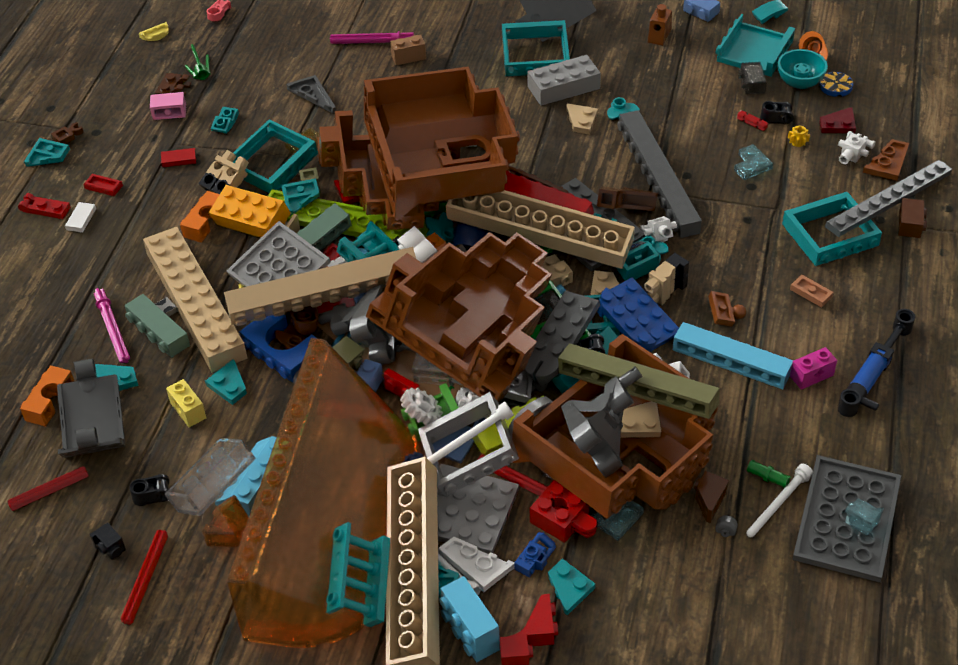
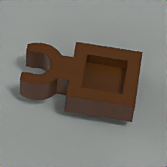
M76 122L71 124L69 128L64 126L51 133V136L55 142L68 144L75 139V135L78 136L84 132L83 128L79 127Z

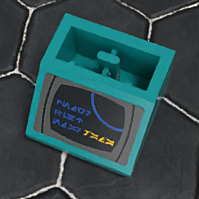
M639 240L631 245L623 269L617 267L616 269L625 281L632 277L635 280L652 270H656L659 266V254L650 242Z

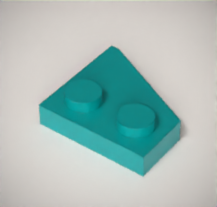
M39 138L26 157L24 164L30 167L63 162L70 151V147L67 144Z
M316 178L281 185L285 204L291 212L290 216L320 197Z
M233 359L205 380L208 388L232 405L247 394L246 387Z
M95 364L97 377L117 375L119 391L139 386L134 367Z
M563 558L548 571L550 583L554 586L555 594L560 599L566 615L595 589L593 581Z

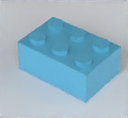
M463 576L441 587V598H439L442 606L441 615L446 623L450 622L452 625L454 636L457 639H461L464 643L463 648L468 656L472 655L477 663L499 651V625L467 579Z

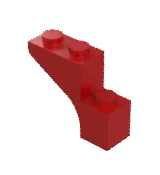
M550 594L540 596L526 626L520 632L511 636L500 637L501 665H529V658H533V646L554 645V636L558 635V624L553 622L552 616H556L555 602H550Z

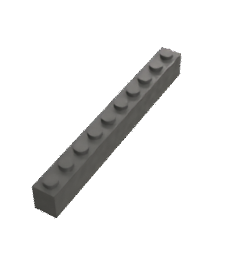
M637 110L620 114L619 121L617 122L618 130L622 132L624 141L629 144L630 152H633L635 155L636 163L640 164L642 174H645L647 177L648 185L652 186L653 192L658 193L661 208H664L666 217L671 222H676L677 228L673 229L674 232H677L680 238L700 234L702 220L641 113Z

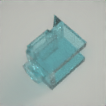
M858 498L855 502L851 501L845 510V513H847L845 523L868 536L880 522L884 508H875Z

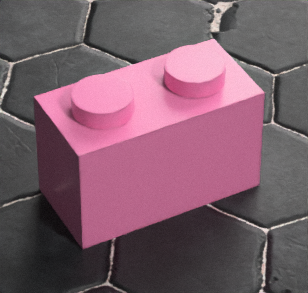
M184 92L151 95L150 111L152 119L161 120L186 117Z

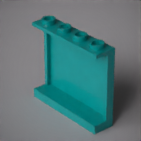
M741 14L738 19H735L733 27L729 28L727 36L723 37L721 45L717 46V62L772 77L778 67L780 56L787 52L793 43L795 28L789 27L785 34L743 23V14Z

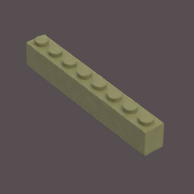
M570 343L558 357L559 373L603 387L615 376L619 378L636 366L643 377L626 388L630 395L710 419L719 405L720 388Z

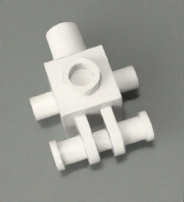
M849 131L846 140L841 139L838 143V146L842 147L839 157L840 163L847 164L850 160L856 163L861 156L867 157L869 151L865 147L873 149L876 141L869 140L867 136L862 138L861 134H854L852 131Z
M665 216L649 220L647 225H640L644 235L652 236L657 242L668 241V238L673 237L672 229L677 228L676 222H670V219Z

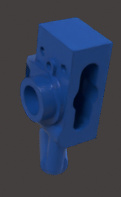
M538 532L514 562V569L527 577H530L535 569L542 571L547 564V559L556 548L555 542L544 532ZM540 540L546 547L538 544L537 542Z

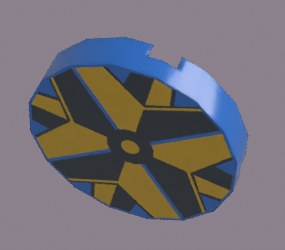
M829 72L825 74L819 85L822 92L833 97H837V95L846 96L852 91L853 80L844 73Z

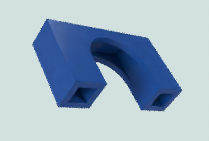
M271 315L261 321L254 320L239 331L246 350H250L257 359H262L269 368H274L284 379L287 378L292 383L294 382L295 374L300 369H303L304 365H317L326 353L325 343L312 334L291 349L278 350L270 347L269 344L275 339V331L284 332L288 327L286 315Z

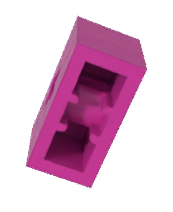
M824 347L794 360L790 377L802 390L834 376L837 359Z

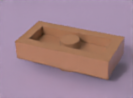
M804 275L797 278L790 287L791 291L821 308L833 297L832 291Z

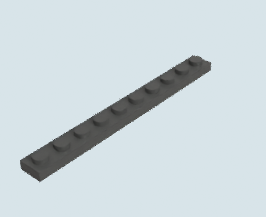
M938 160L826 222L825 228L840 237L901 203L902 198L908 199L949 176L952 168Z

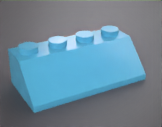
M274 436L257 442L216 500L215 505L252 519L293 458L290 442Z

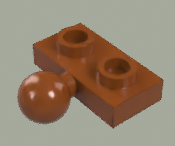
M711 291L708 295L715 324L732 327L735 323L734 318L741 319L745 317L746 308L740 304L731 307L728 294Z

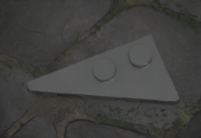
M316 75L286 84L288 91L331 113H335L336 107Z

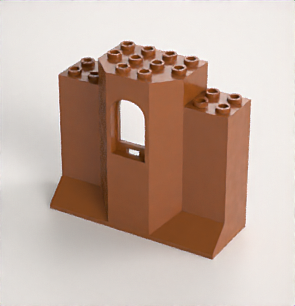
M469 67L364 80V123L395 220L401 219L417 204L504 191V186L507 183L506 170L509 169L508 164L515 163L516 155H518L517 142L520 141V135L515 130L514 119L510 117L509 107L505 105V97L500 93L498 87L479 90V86L475 85L474 74H471ZM477 145L486 151L481 156L453 160L449 149ZM441 151H445L446 156H443Z
M621 334L609 344L608 355L688 378L624 334ZM579 380L535 417L534 413L527 409L513 421L512 440L519 459L513 463H533L608 519L612 514H617L627 501H632L635 496H638L654 509L666 510L671 504L675 505L684 492L688 493L692 489L694 481L710 460L708 456L713 446V434L709 431L715 424L714 417L718 407L710 419L657 403L661 427L660 437L620 438L621 460L633 450H636L664 470L665 473L660 477L638 463L632 469L624 465L605 478L597 468L592 456L588 452L584 454L574 442L561 406L569 400L591 402L604 393L605 387ZM630 395L634 404L629 407L651 401ZM581 411L584 417H592L593 415L598 413L592 411Z

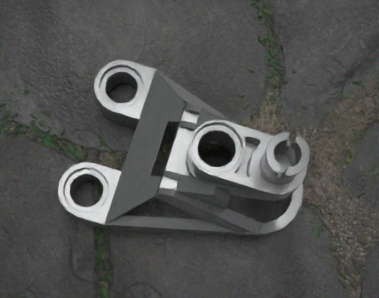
M385 284L368 290L355 306L348 308L345 303L334 306L333 310L318 314L319 323L324 325L330 322L331 330L335 336L350 332L355 342L365 344L369 348V359L371 361L381 363L382 366L395 361L396 338L366 318L370 303L384 292Z
M636 366L621 377L615 376L605 384L604 393L591 402L569 400L561 406L574 442L584 454L588 452L592 456L597 468L605 478L624 466L620 458L622 417L624 410L634 404L626 388L643 377ZM581 411H592L598 413H596L592 417H584Z

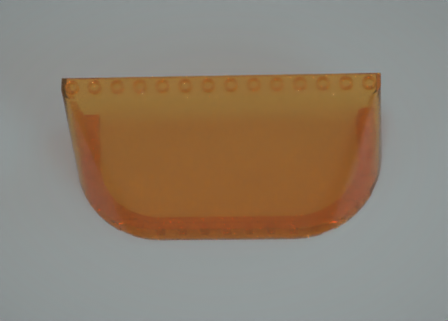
M310 339L227 580L244 641L293 648L316 647V644L326 642L331 644L340 641L365 627L363 625V613L345 607L331 614L326 613L333 533L335 528L349 522L351 523L350 535L369 542L383 535L387 536V467L403 463L405 456L414 452L421 453L419 442L415 435L411 436L407 424L323 339ZM349 544V556L369 562L368 550ZM347 565L348 577L367 583V571ZM348 586L345 587V598L365 604V592Z

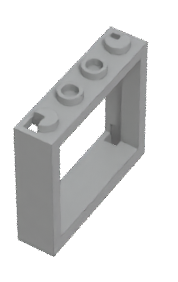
M491 392L418 429L427 458L435 453L433 443L491 413L492 415L496 413L499 403ZM500 419L495 423L504 447L444 478L438 461L433 464L437 468V488L445 497L519 459L505 419L503 421Z

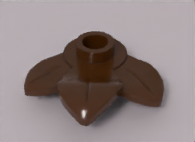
M292 324L284 332L275 331L276 340L284 344L286 349L297 346L310 336L299 334Z

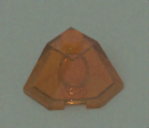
M235 495L215 508L213 512L214 519L210 525L206 524L202 531L208 546L239 547L255 536L252 521Z

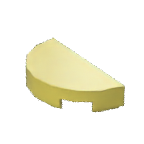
M165 22L139 33V37L146 41L160 40L168 34V24Z

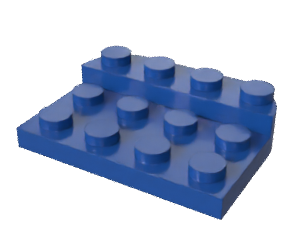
M633 277L611 289L605 288L599 297L600 307L597 311L599 316H606L621 334H624L649 352L673 339L679 329Z

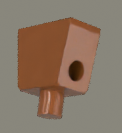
M659 4L651 17L648 43L663 46L672 29V11L666 9L667 7L664 4Z

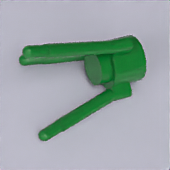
M191 44L197 65H195L194 71L188 65H185V68L193 75L194 79L205 80L211 75L209 55H206V66L201 64L196 49Z

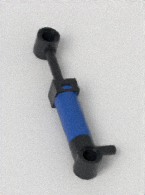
M909 309L898 310L892 327L893 332L885 344L882 345L876 342L871 348L869 357L847 389L841 392L838 404V412L845 417L855 416L860 405L874 411L878 409V403L865 397L881 373L886 371L890 365L894 350L891 348L898 337L911 333L915 321L913 311Z

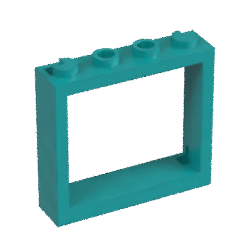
M565 20L502 24L505 76L528 75L527 71L570 60ZM561 37L563 60L509 62L508 39Z
M270 119L233 152L237 156L233 163L236 162L239 156L248 160L272 137H276L299 149L269 179L247 168L245 169L248 175L243 180L268 193L272 189L280 191L282 189L281 185L287 184L299 173V170H302L318 154L315 141Z
M848 192L784 211L782 225L815 266L879 246L882 235L881 230L870 219L859 226L865 234L819 248L803 228L802 223L843 210L847 211L858 205Z

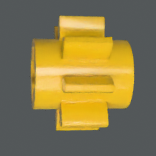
M804 126L793 127L792 131L788 133L789 143H792L795 147L805 146V143L809 142L810 138L808 129L806 130Z

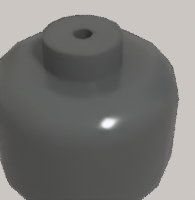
M721 516L717 520L715 530L717 533H721L723 537L736 535L738 524L735 518L731 516Z

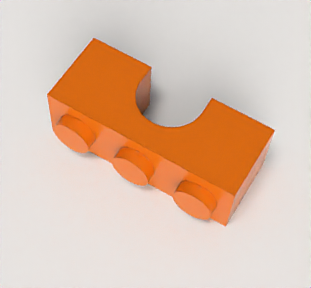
M206 191L200 197L198 203L190 210L186 218L181 221L180 228L184 238L203 242L210 233L208 219L212 217L209 211L220 194Z
M49 366L47 371L42 374L37 385L33 387L28 398L21 405L20 410L25 421L47 426L56 412L49 398L58 396L57 385L75 382L70 370Z

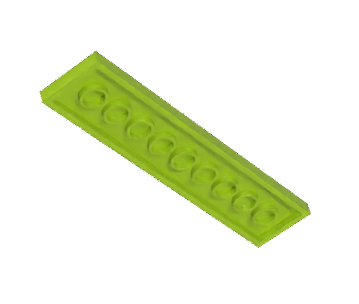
M273 189L270 191L269 197L285 202L283 191ZM319 198L294 213L298 215L299 225L306 227L313 219L336 203L349 214L352 226L342 233L344 235L358 237L366 231L370 221L378 226L391 240L397 236L401 237L410 230H387V226L383 224L382 214L366 215L363 207ZM291 215V216L288 217V219H287L288 222H289V220L292 218L293 215ZM424 219V228L417 229L426 238V233L429 231V229L426 227Z

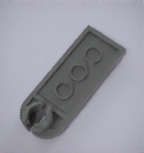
M569 291L563 293L535 339L537 344L525 368L527 375L532 378L534 383L538 382L539 385H546L559 374L558 357L569 343L577 345L600 307L599 300Z

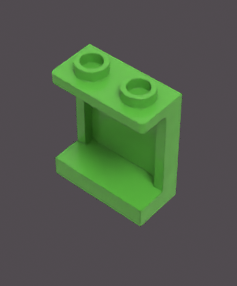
M447 383L440 385V394L433 396L438 401L437 405L442 407V417L458 409ZM406 408L401 409L404 421H409L407 426L411 436L415 435L418 442L421 441L418 429L426 425L423 422L418 423L416 418H410L408 413H405Z

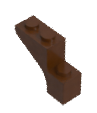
M602 186L599 188L597 206L610 209L628 208L655 211L658 193L626 187L616 189Z

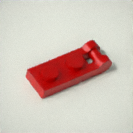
M26 193L23 201L18 204V209L22 212L64 219L71 208L69 202L35 197L31 193Z

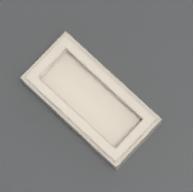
M79 202L65 225L66 230L83 233L96 210L95 204Z

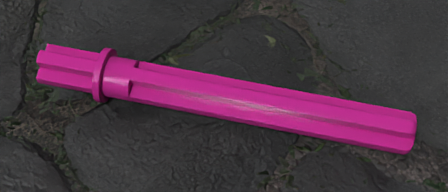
M414 32L331 34L330 43H390L392 40L414 36Z
M97 288L94 293L97 301L96 307L100 309L119 362L128 363L130 356L112 312L111 301L107 298L103 288L100 290Z

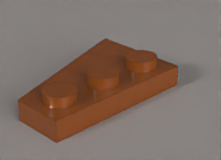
M892 139L881 150V153L875 156L871 163L863 168V173L898 181L909 143Z

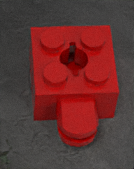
M553 480L530 507V523L563 543L574 532L586 538L592 537L596 533L597 520L589 515V505L556 480Z

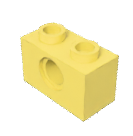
M184 379L166 388L171 405L188 427L206 419L203 403Z

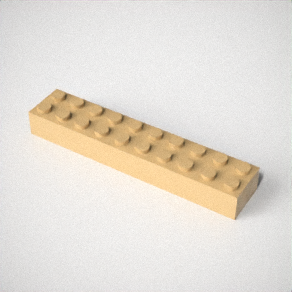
M505 190L497 193L450 199L446 205L447 219L509 237L519 233L534 244L623 269L634 240V226Z
M178 227L144 238L143 242L147 255L173 303L177 306L181 318L211 373L218 371L232 359L236 363L248 359L243 340L235 326L231 324L228 314Z
M409 247L226 291L224 295L231 324L241 326L246 324L247 321L254 319L255 321H261L266 319L267 316H281L291 310L298 312L303 310L304 307H318L324 302L330 301V303H335L344 297H358L361 293H365L375 286L386 285L393 264L406 253L416 258L414 249Z
M426 457L387 467V537L390 538L386 590V665H440L437 468Z

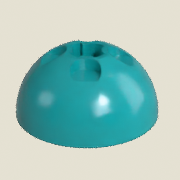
M805 49L787 51L778 60V71L781 78L786 84L797 89H807L818 84L825 76L828 67L823 56Z

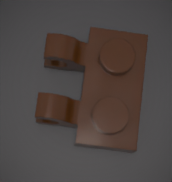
M166 73L155 94L182 92L183 88H189L192 84L187 82L190 76L187 74Z

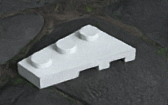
M456 537L451 538L438 548V553L467 579L475 581L483 592L514 569V562L510 560L505 562L498 559L496 554L482 552L477 549V546Z

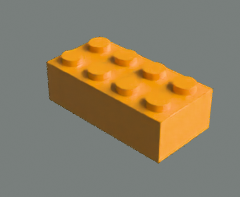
M225 185L210 209L209 214L219 226L261 238L278 221L285 224L291 212L283 200Z

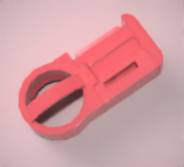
M217 0L207 9V19L210 21L221 20L225 15L224 13L231 9V2L229 0Z

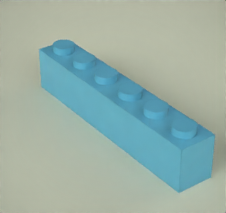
M685 322L681 324L674 336L673 351L771 386L783 389L790 377L793 360Z

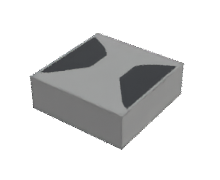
M168 297L155 303L167 316L178 312L177 306Z

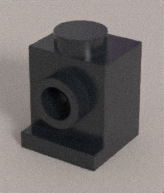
M108 522L89 534L94 547L99 549L103 555L107 554L111 559L120 556L126 550L122 537Z

